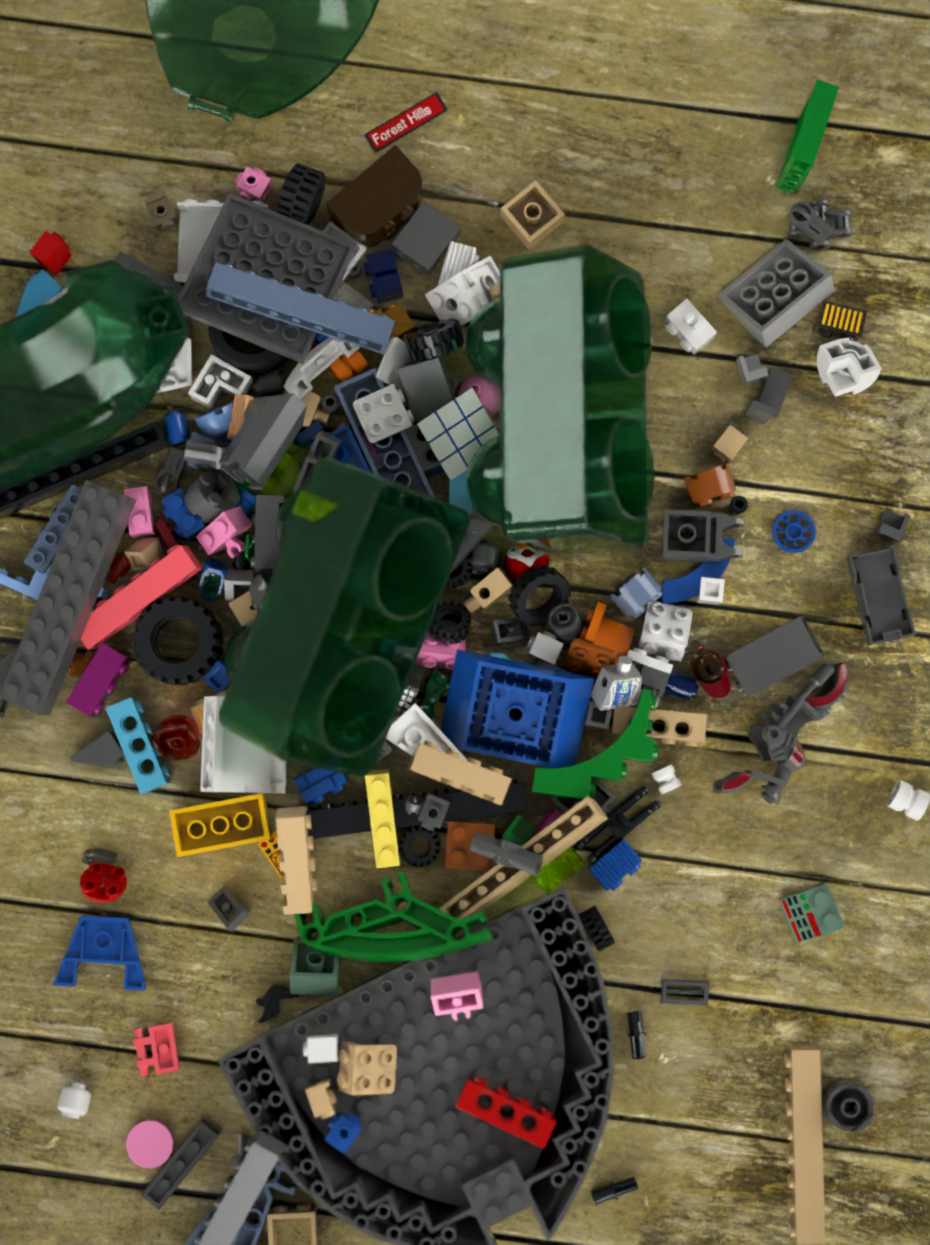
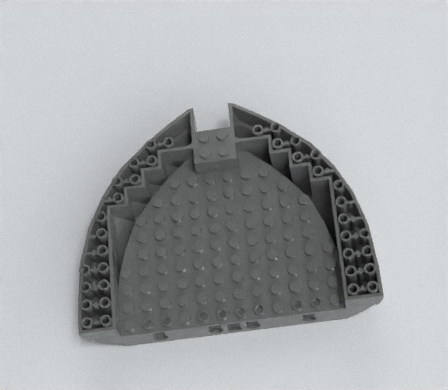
M565 887L518 905L488 920V924L482 923L470 929L471 933L474 934L482 932L484 928H488L491 930L493 940L438 957L405 961L338 996L266 1030L217 1059L235 1097L257 1135L260 1131H263L286 1145L277 1162L302 1190L334 1216L377 1240L394 1245H497L491 1226L531 1207L547 1241L554 1236L589 1170L605 1129L614 1076L613 1027L603 978L582 923ZM465 932L456 936L455 940L463 938ZM478 971L482 987L483 1008L470 1010V1018L468 1019L464 1012L457 1013L456 1021L452 1018V1013L435 1016L431 999V979ZM338 1034L339 1051L341 1049V1042H353L360 1045H395L397 1047L394 1092L391 1094L350 1095L338 1091L339 1059L334 1062L308 1063V1057H304L303 1042H307L309 1035ZM474 1076H478L488 1082L487 1086L495 1089L496 1086H499L509 1091L508 1096L518 1099V1097H522L531 1102V1107L538 1110L540 1107H543L553 1112L552 1117L556 1118V1124L545 1148L536 1146L457 1108L456 1103L468 1077L474 1078ZM330 1078L331 1085L328 1089H333L337 1099V1103L334 1104L335 1115L339 1117L342 1112L346 1114L351 1112L361 1120L359 1123L362 1125V1128L345 1154L324 1140L330 1131L327 1126L334 1115L322 1119L321 1116L314 1117L305 1090L307 1086ZM482 1094L479 1096L478 1101L481 1105L487 1106L492 1102V1098L488 1094ZM506 1104L500 1108V1112L504 1116H510L513 1114L514 1109L511 1105ZM526 1115L523 1117L522 1122L525 1126L530 1127L536 1123V1119L532 1115Z

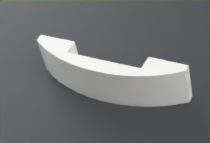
M327 338L308 353L304 364H297L284 385L285 390L288 394H294L301 399L313 389L310 382L342 354L349 358L360 347L335 338Z

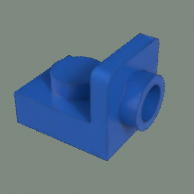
M227 655L219 659L203 679L217 693L225 691L231 682L244 672V669L240 666L238 660Z

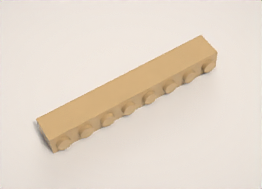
M587 796L520 848L543 856L541 867L543 868L608 818L597 802ZM497 864L441 906L439 910L457 919L484 912L533 874L514 867L509 868Z
M788 1047V1053L784 1054L785 1068H788V1077H785V1090L789 1092V1101L785 1103L786 1116H789L790 1125L786 1126V1138L790 1140V1150H787V1163L791 1164V1174H787L788 1188H791L792 1197L788 1198V1211L792 1213V1222L788 1224L789 1236L793 1237L797 1245L825 1244L820 1050L817 1047Z

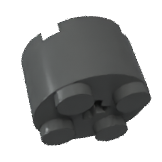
M218 470L204 471L188 487L185 493V503L189 511L194 516L197 514L202 517L201 521L206 523L213 522L221 513L233 509L240 501V495L232 481V477L226 472Z
M848 1079L835 1081L826 1088L821 1098L822 1109L826 1118L834 1126L843 1131L856 1132L870 1124L874 1115V1102L872 1096L865 1088ZM846 1102H849L851 1106L849 1110L845 1108Z

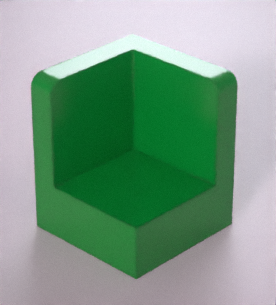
M518 814L501 837L511 843L522 846L536 828Z

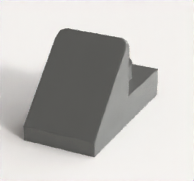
M225 886L208 902L225 927L231 932L249 916V910Z

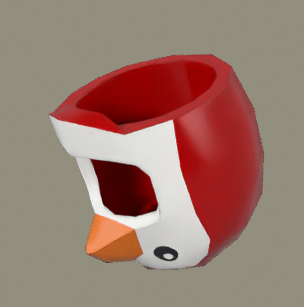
M525 539L510 548L505 554L504 560L506 574L514 581L518 577H522L526 570L530 571L535 566L542 567L543 565L549 566L550 564L549 553L532 549Z

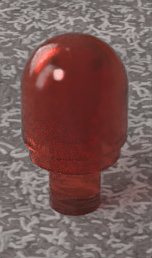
M125 553L115 557L110 565L111 573L107 580L115 584L119 576L124 577L131 568V562Z

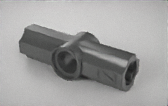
M480 832L473 836L470 844V851L491 858L493 862L506 867H514L536 876L543 864V856L522 849L520 848L521 846L509 841L498 840Z

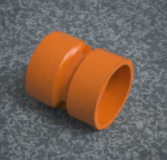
M357 350L349 358L342 354L327 368L342 383L353 378L354 373L360 374L369 365Z

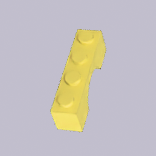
M389 768L366 771L365 780L376 868L400 866Z

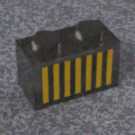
M823 300L818 307L813 332L818 333L820 337L849 338L850 341L857 342L862 336L867 311Z

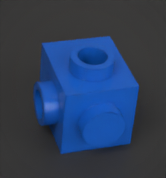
M342 1112L339 1117L334 1115L327 1126L330 1131L324 1140L345 1154L362 1128V1125L359 1123L361 1120L351 1112L348 1114Z

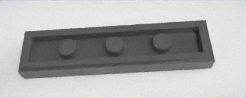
M201 1119L141 1196L159 1210L220 1133L204 1119Z

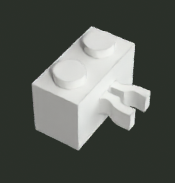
M688 299L684 300L670 312L664 321L667 331L673 336L676 335L681 340L680 344L687 352L691 351L693 355L708 344L717 334V331Z

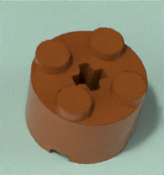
M728 464L684 478L691 502L696 505V508L713 503L712 498L717 497L719 501L735 495L734 491L736 488Z

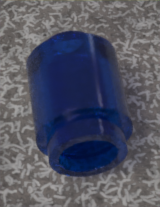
M675 672L674 674L670 673L665 690L670 695L689 701L691 697H696L699 685L696 684L695 678Z

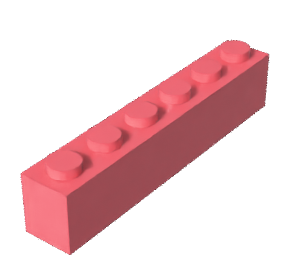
M173 546L167 551L168 555L162 560L158 558L149 565V570L145 573L139 572L134 575L129 585L117 588L113 592V597L109 600L104 599L94 606L96 609L91 612L81 637V641L88 650L98 648L102 643L138 618L144 608L147 610L151 607L150 604L152 602H159L163 597H166L203 569L188 546Z

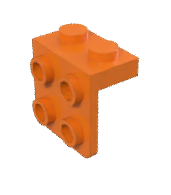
M598 602L595 609L590 608L585 620L589 622L588 627H583L579 639L615 650L617 652L615 665L620 656L627 655L634 635V629L603 617L606 604Z

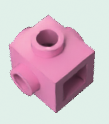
M246 167L244 172L241 171L235 182L240 193L239 196L249 201L265 202L273 187L271 178L267 177L264 171L256 167L254 169Z

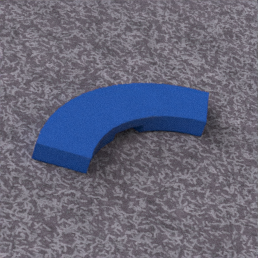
M722 538L726 545L734 547L735 539ZM730 559L723 562H702L696 570L682 578L663 580L662 603H678L698 596L701 577L719 579L727 568Z

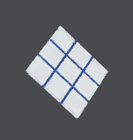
M473 388L468 389L417 423L449 480H453L505 445Z

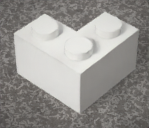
M211 354L188 394L192 400L212 410L223 391L233 397L236 394L247 395L253 385V380L251 376Z

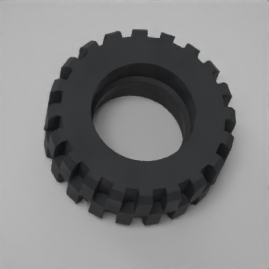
M184 596L163 597L159 602H152L150 608L147 610L144 608L140 613L142 615L140 620L135 621V633H132L131 640L134 641L132 650L136 654L137 663L149 676L166 684L181 686L200 681L199 679L203 676L205 677L213 668L223 651L221 647L224 638L221 634V625L215 618L216 616L197 600L185 598ZM175 619L190 622L199 634V645L195 654L183 662L166 660L157 648V637L161 628L169 621Z

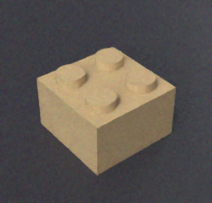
M536 180L501 207L500 217L528 250L564 222L565 217L562 210Z

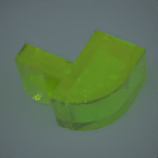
M571 846L542 867L537 876H533L536 878L538 885L548 894L561 882L576 873L585 863L574 847Z

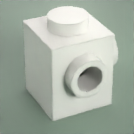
M544 631L543 634L538 632L536 637L531 636L526 648L530 650L529 656L555 665L564 643L555 640L556 636L554 634Z

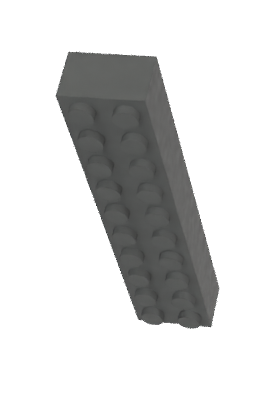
M85 480L0 692V698L38 715L51 714L136 499L95 482Z

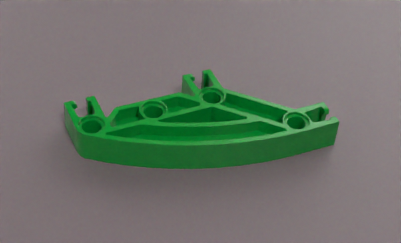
M404 872L397 874L403 891L395 895L392 889L394 885L391 878L381 879L387 904L375 899L329 915L325 921L322 908L318 904L313 903L314 922L310 924L306 923V913L294 914L300 938L312 950L341 958L370 962H403L438 957L493 940V936L488 928H484L482 932L474 934L470 931L471 928L482 923L488 924V919L483 912L457 919L415 898L409 878ZM406 901V908L399 911L398 906L400 903ZM363 917L361 924L354 926L356 918ZM403 921L420 929L399 933H371ZM460 930H464L463 938L455 940V934ZM314 932H318L317 939L310 941L311 935Z

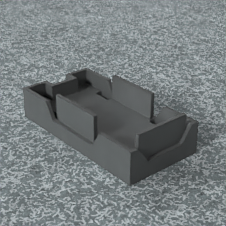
M895 546L847 556L846 561L867 646L916 635L911 612L907 608L908 603L901 574H899L900 567ZM890 565H892V567H893V571H894V575H893V576H892V573H891ZM856 572L858 573V579H859L860 583H857V574H856ZM901 609H903L905 620L902 618ZM865 617H868V618H869V623H870L871 628H869L868 621L866 620Z

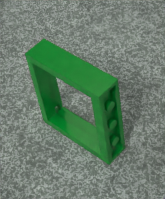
M816 80L800 113L776 188H779L781 192L797 194L814 165L839 86Z

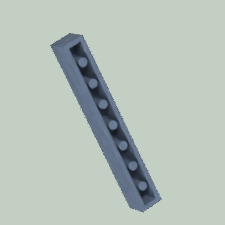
M215 262L206 288V297L384 355L395 322L386 315H376L361 307L354 308L340 300H330L318 293H308L302 291L297 286H287L272 278L265 279L251 271L235 269L226 263L219 264Z

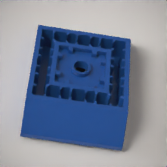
M457 649L441 732L460 750L549 768L574 766L577 761L594 677ZM512 708H519L523 715L518 719H514L509 715V711Z

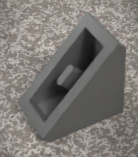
M518 618L492 620L490 623L494 646L529 640L527 625Z

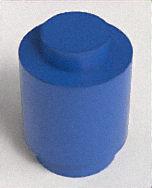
M179 411L166 413V417L162 419L167 441H170L171 446L186 443L190 434L184 414H179Z

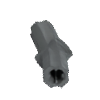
M187 439L184 460L207 463L212 468L222 469L223 464H220L219 460L229 447L230 442L223 440L205 442Z

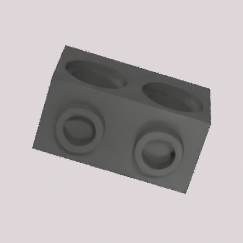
M418 425L406 429L405 433L424 474H427L442 466L438 460L436 462H429L427 460V455L432 449L427 441H420L418 439V434L421 431Z

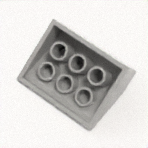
M785 239L719 293L718 297L747 331L762 345L768 347L831 295L835 289L832 275L789 240Z

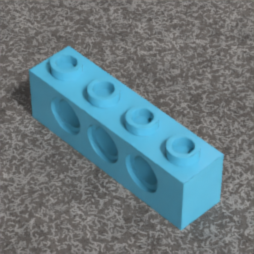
M130 697L107 707L106 711L140 794H146L169 784L170 771L166 764L162 765L160 760L162 752L158 743H153L151 735L154 733L150 723L144 721L142 714L145 711L141 701H136L135 698ZM130 717H134L137 722L136 727L132 730H129L126 726V722ZM142 738L145 741V748L139 752L135 748V742ZM147 760H151L154 763V769L150 773H147L143 768Z

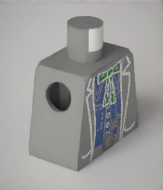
M620 656L617 664L607 665L601 669L591 692V698L600 711L639 705L642 677L633 665L632 659L627 656Z

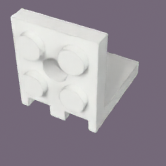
M491 256L460 271L425 294L439 320L457 319L461 327L497 305L492 303L489 288L504 280ZM451 298L456 301L457 309L451 305Z

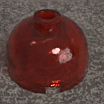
M176 714L170 715L160 722L155 731L154 746L162 756L167 758V755L175 756L174 760H186L197 754L201 743V734L198 725L192 718Z

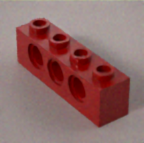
M474 1076V1078L468 1077L456 1103L457 1108L536 1146L545 1148L556 1124V1118L552 1117L553 1112L543 1107H540L539 1110L531 1107V1102L522 1097H518V1099L508 1096L509 1091L499 1086H496L495 1089L487 1086L488 1082L478 1076ZM488 1094L492 1098V1102L487 1106H483L478 1101L479 1096ZM503 1105H511L514 1109L513 1114L504 1116L500 1112V1108ZM532 1115L536 1119V1123L530 1127L525 1126L522 1122L523 1117Z

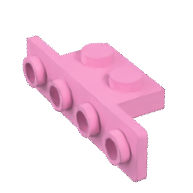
M420 630L419 648L396 646L394 663L404 666L411 665L453 670L457 649L465 651L466 639L464 641L461 639L458 644L455 640L452 645H449V641H445V644H443L441 639L436 641L434 639L435 635L431 636L430 631Z

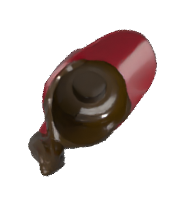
M691 641L685 647L686 655H692L690 670L696 681L709 696L713 698L726 697L731 690V683L728 675V666L724 658L717 652L705 649L700 641Z

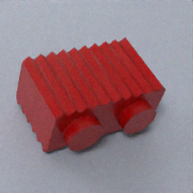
M43 231L44 234L32 246L33 249L29 250L41 267L57 276L72 256L68 251L70 246L56 232L50 234L48 231Z

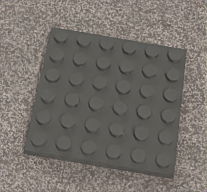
M229 193L174 305V311L304 364L318 333L206 297L207 284L215 262L229 264L241 271H251L259 277L265 279L272 278L287 286L294 285L302 291L318 293L324 298L333 300L356 250V245Z

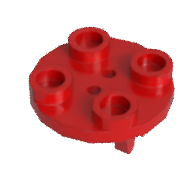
M93 862L80 877L82 894L94 902H115L116 899L123 895L127 887L125 870L112 864Z

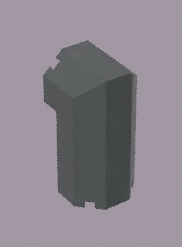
M294 394L254 398L244 413L245 422L219 460V463L223 464V471L241 484L244 481L249 482L248 487L253 490L262 489L303 426L307 405Z

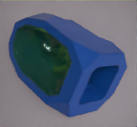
M207 559L205 561L199 582V592L203 599L213 600L221 594L228 565L215 559Z

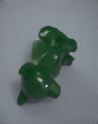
M437 668L433 669L428 676L424 686V697L417 703V706L431 720L436 716L433 705L440 701L443 693L449 690L450 687L449 680Z

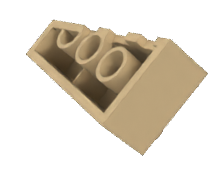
M426 740L424 744L417 743L408 766L409 770L502 805L511 782V778L502 775L503 770L490 766L489 770L480 767L482 762L472 758H468L467 761L459 758V753L449 749L444 753L437 750L438 745Z
M305 806L277 808L278 849L281 850L279 852L280 871L284 872L282 873L281 884L282 895H285L283 915L312 913L313 896L315 892H318L317 878H313L312 872L316 871L315 857L310 856V850H314L313 836H308V829H311V815H306Z

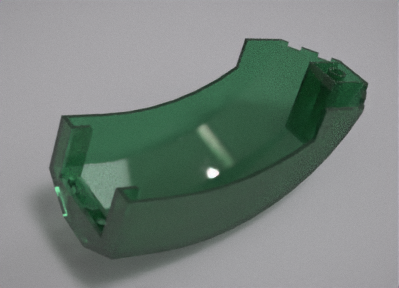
M110 260L66 272V289L28 312L0 324V490L48 472L93 449L130 423L152 401L190 334L188 324L173 288L167 285L164 287L153 282L152 278L135 270L132 272L122 267L120 263Z

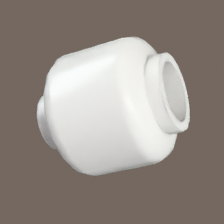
M72 1082L71 1087L65 1086L62 1088L57 1104L58 1110L61 1111V1116L79 1119L80 1116H84L87 1113L91 1093L85 1090L86 1085Z

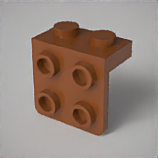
M575 638L572 640L571 645H569L563 667L597 679L604 666L614 665L617 652Z

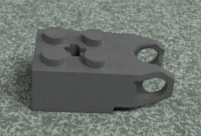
M665 509L662 560L723 562L731 558H742L743 550L726 545L722 540V534L727 530L743 527L744 519L711 511ZM684 532H689V536L692 537L689 540H685L681 536L684 535Z

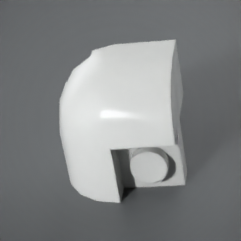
M842 338L819 347L817 353L819 376L823 384L827 383L835 397L848 392H852L855 395L865 390L876 381L880 374L881 366L867 344L862 345L856 341H850L849 338Z

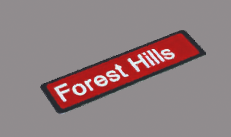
M434 93L367 132L365 137L374 152H378L445 113L447 108L438 93Z

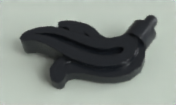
M275 984L270 987L262 999H256V1003L259 1006H264L263 1015L259 1023L269 1020L273 1013V1019L279 1015L281 999L297 998L299 994H291L290 989L285 988L281 984Z

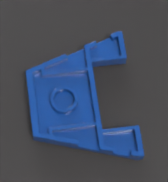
M81 915L70 941L68 951L61 963V968L54 980V985L77 986L78 962L125 964L124 989L145 991L147 985L130 918Z

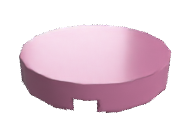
M153 1119L144 1120L134 1126L126 1142L128 1156L135 1164L142 1168L161 1166L169 1159L174 1148V1138L168 1126L159 1120Z

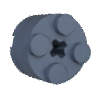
M644 566L638 569L641 572L640 574L635 575L632 573L614 589L616 594H609L610 599L626 617H638L644 612L645 608L643 606L648 602L653 603L663 595L660 591L662 587Z

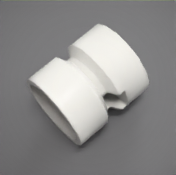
M900 779L889 795L887 807L896 811L904 810L906 816L918 821L928 807L930 793L919 788L913 790L912 785Z

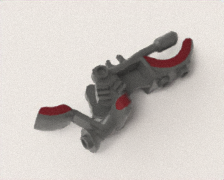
M847 663L822 664L809 678V683L796 698L793 699L791 696H788L784 703L779 704V707L775 704H770L769 707L773 710L770 717L765 712L761 713V718L767 725L764 727L761 725L750 727L748 737L754 743L756 750H758V755L761 757L760 760H772L778 763L773 776L752 770H746L742 773L733 771L727 777L716 780L713 783V792H735L755 778L768 782L767 785L759 787L762 792L761 797L769 804L779 805L781 792L787 784L791 773L801 769L806 762L805 753L797 739L799 729L807 722L820 721L832 711L831 706L841 701L847 695L846 690L849 688L847 686L849 677ZM824 684L822 690L817 695L807 697L816 687H821Z

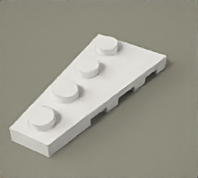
M416 703L409 707L381 734L382 737L412 756L417 743L424 744L426 740L438 745L437 750L444 753L447 749L460 754V759L467 761L464 755Z

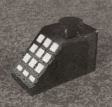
M404 661L386 712L400 717L414 704L426 669Z

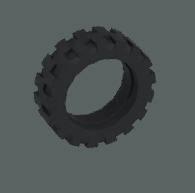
M543 565L542 567L535 566L533 570H526L522 577L516 579L515 586L512 585L510 589L512 593L508 597V601L511 603L509 607L525 625L528 626L530 624L531 627L547 625L551 610L557 605L568 604V597L571 596L570 584L554 567L550 568L548 565ZM549 582L554 584L553 593L544 605L531 610L525 608L529 594L536 587Z

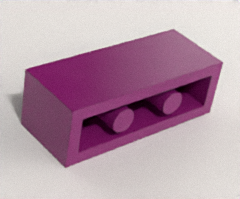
M102 643L66 703L89 717L100 715L106 705L104 700L107 695L111 696L118 685L116 683L120 675L123 676L128 670L130 664L127 662L130 658Z

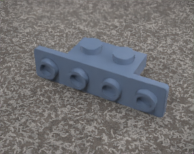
M71 485L59 506L51 513L46 527L42 528L39 532L38 540L24 560L26 565L41 574H45L55 558L81 493L80 488Z

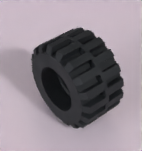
M296 163L284 181L278 201V213L309 225L315 217L323 197L326 182L325 173Z

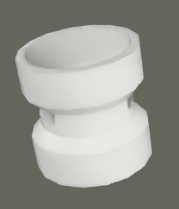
M672 764L651 773L653 779L659 784L658 789L661 795L682 785L679 778H676L674 774L675 769Z

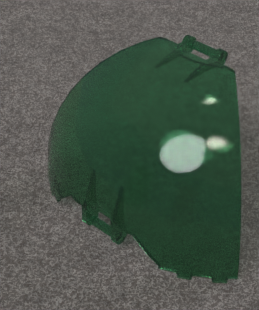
M145 0L154 44L172 91L190 97L188 109L193 111L198 109L222 117L224 121L230 123L233 122L236 113L256 119L272 115L314 91L337 70L353 51L367 29L379 0ZM204 99V100H207V101H210V102H213V103H216V104L225 106V107H227V108L224 109V108H221V107H218V106H215V105H212V104L203 102V101H201V100Z

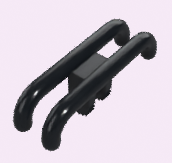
M642 786L607 815V820L576 842V848L583 849L604 829L608 828L613 834L588 856L590 864L596 863L600 857L652 813L660 809L661 803L656 800L647 805L630 821L623 815L630 807L649 793L648 787Z

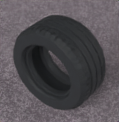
M208 325L210 341L218 357L250 376L264 375L274 369L277 370L289 359L268 349H262L258 352H245L237 349L230 342L229 333Z

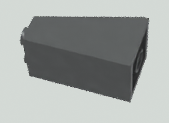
M802 615L725 656L727 659L725 662L730 674L734 673L738 679L735 683L740 693H745L749 697L823 658L825 654Z

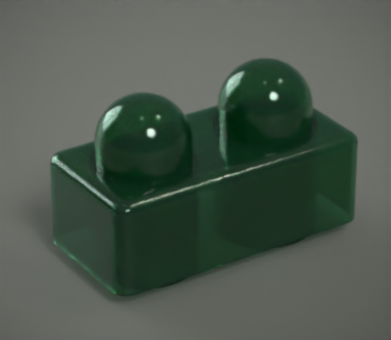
M590 244L508 257L500 266V298L488 302L478 310L472 318L466 333V352L471 366L483 380L500 388V435L491 438L481 445L471 458L466 474V485L470 500L481 515L501 525L504 535L512 541L563 553L644 547L648 539V509L654 490V464L646 427V369L652 351V325L645 298L643 278L637 270Z
M331 457L320 459L314 465L307 485L291 494L281 506L275 525V535L280 555L256 617L240 626L227 645L224 662L230 684L219 711L220 724L228 731L285 762L355 776H365L370 773L377 762L469 526L467 511Z

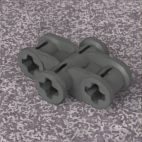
M815 200L809 203L817 212L815 215L822 218L830 227L834 225V230L822 244H818L813 240L810 244L811 249L824 250L830 248L831 242L828 241V238L841 239L853 236V231L850 228L851 211H827V207H829V201ZM798 211L793 212L796 220L802 222L807 220ZM789 221L790 232L787 233L789 239H810L807 234Z

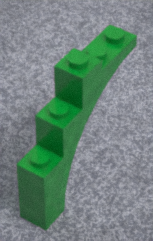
M642 690L639 706L631 723L621 737L606 751L591 760L570 767L557 769L536 768L532 792L534 794L582 801L587 796H595L596 783L593 782V779L621 783V778H626L628 767L624 760L652 764L653 758L658 757L659 744H655V738L647 737V733H652L653 720H649L650 710L655 711L656 697L652 696V690Z

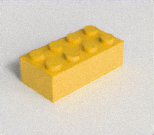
M265 793L169 811L177 857L273 839Z

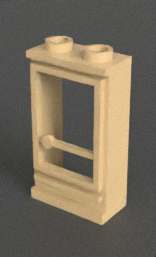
M298 1204L297 1208L277 1205L270 1209L267 1214L269 1245H277L276 1220L310 1218L312 1245H318L317 1207H311V1204Z

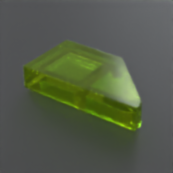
M301 490L292 513L314 522L333 510L337 504Z

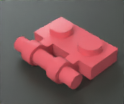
M173 1022L149 1026L150 1036H144L143 1027L133 1029L135 1037L133 1039V1046H136L138 1059L136 1060V1065L140 1069V1076L150 1075L149 1066L151 1065L155 1067V1074L180 1070ZM146 1044H151L153 1057H147Z

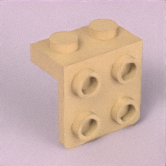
M341 1042V1049L339 1051L340 1072L337 1077L338 1091L350 1095L393 1093L395 1089L397 1047L392 1044L360 1045L353 1042Z

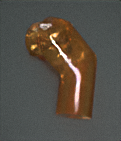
M87 650L82 660L71 662L67 673L71 676L82 675L95 653Z

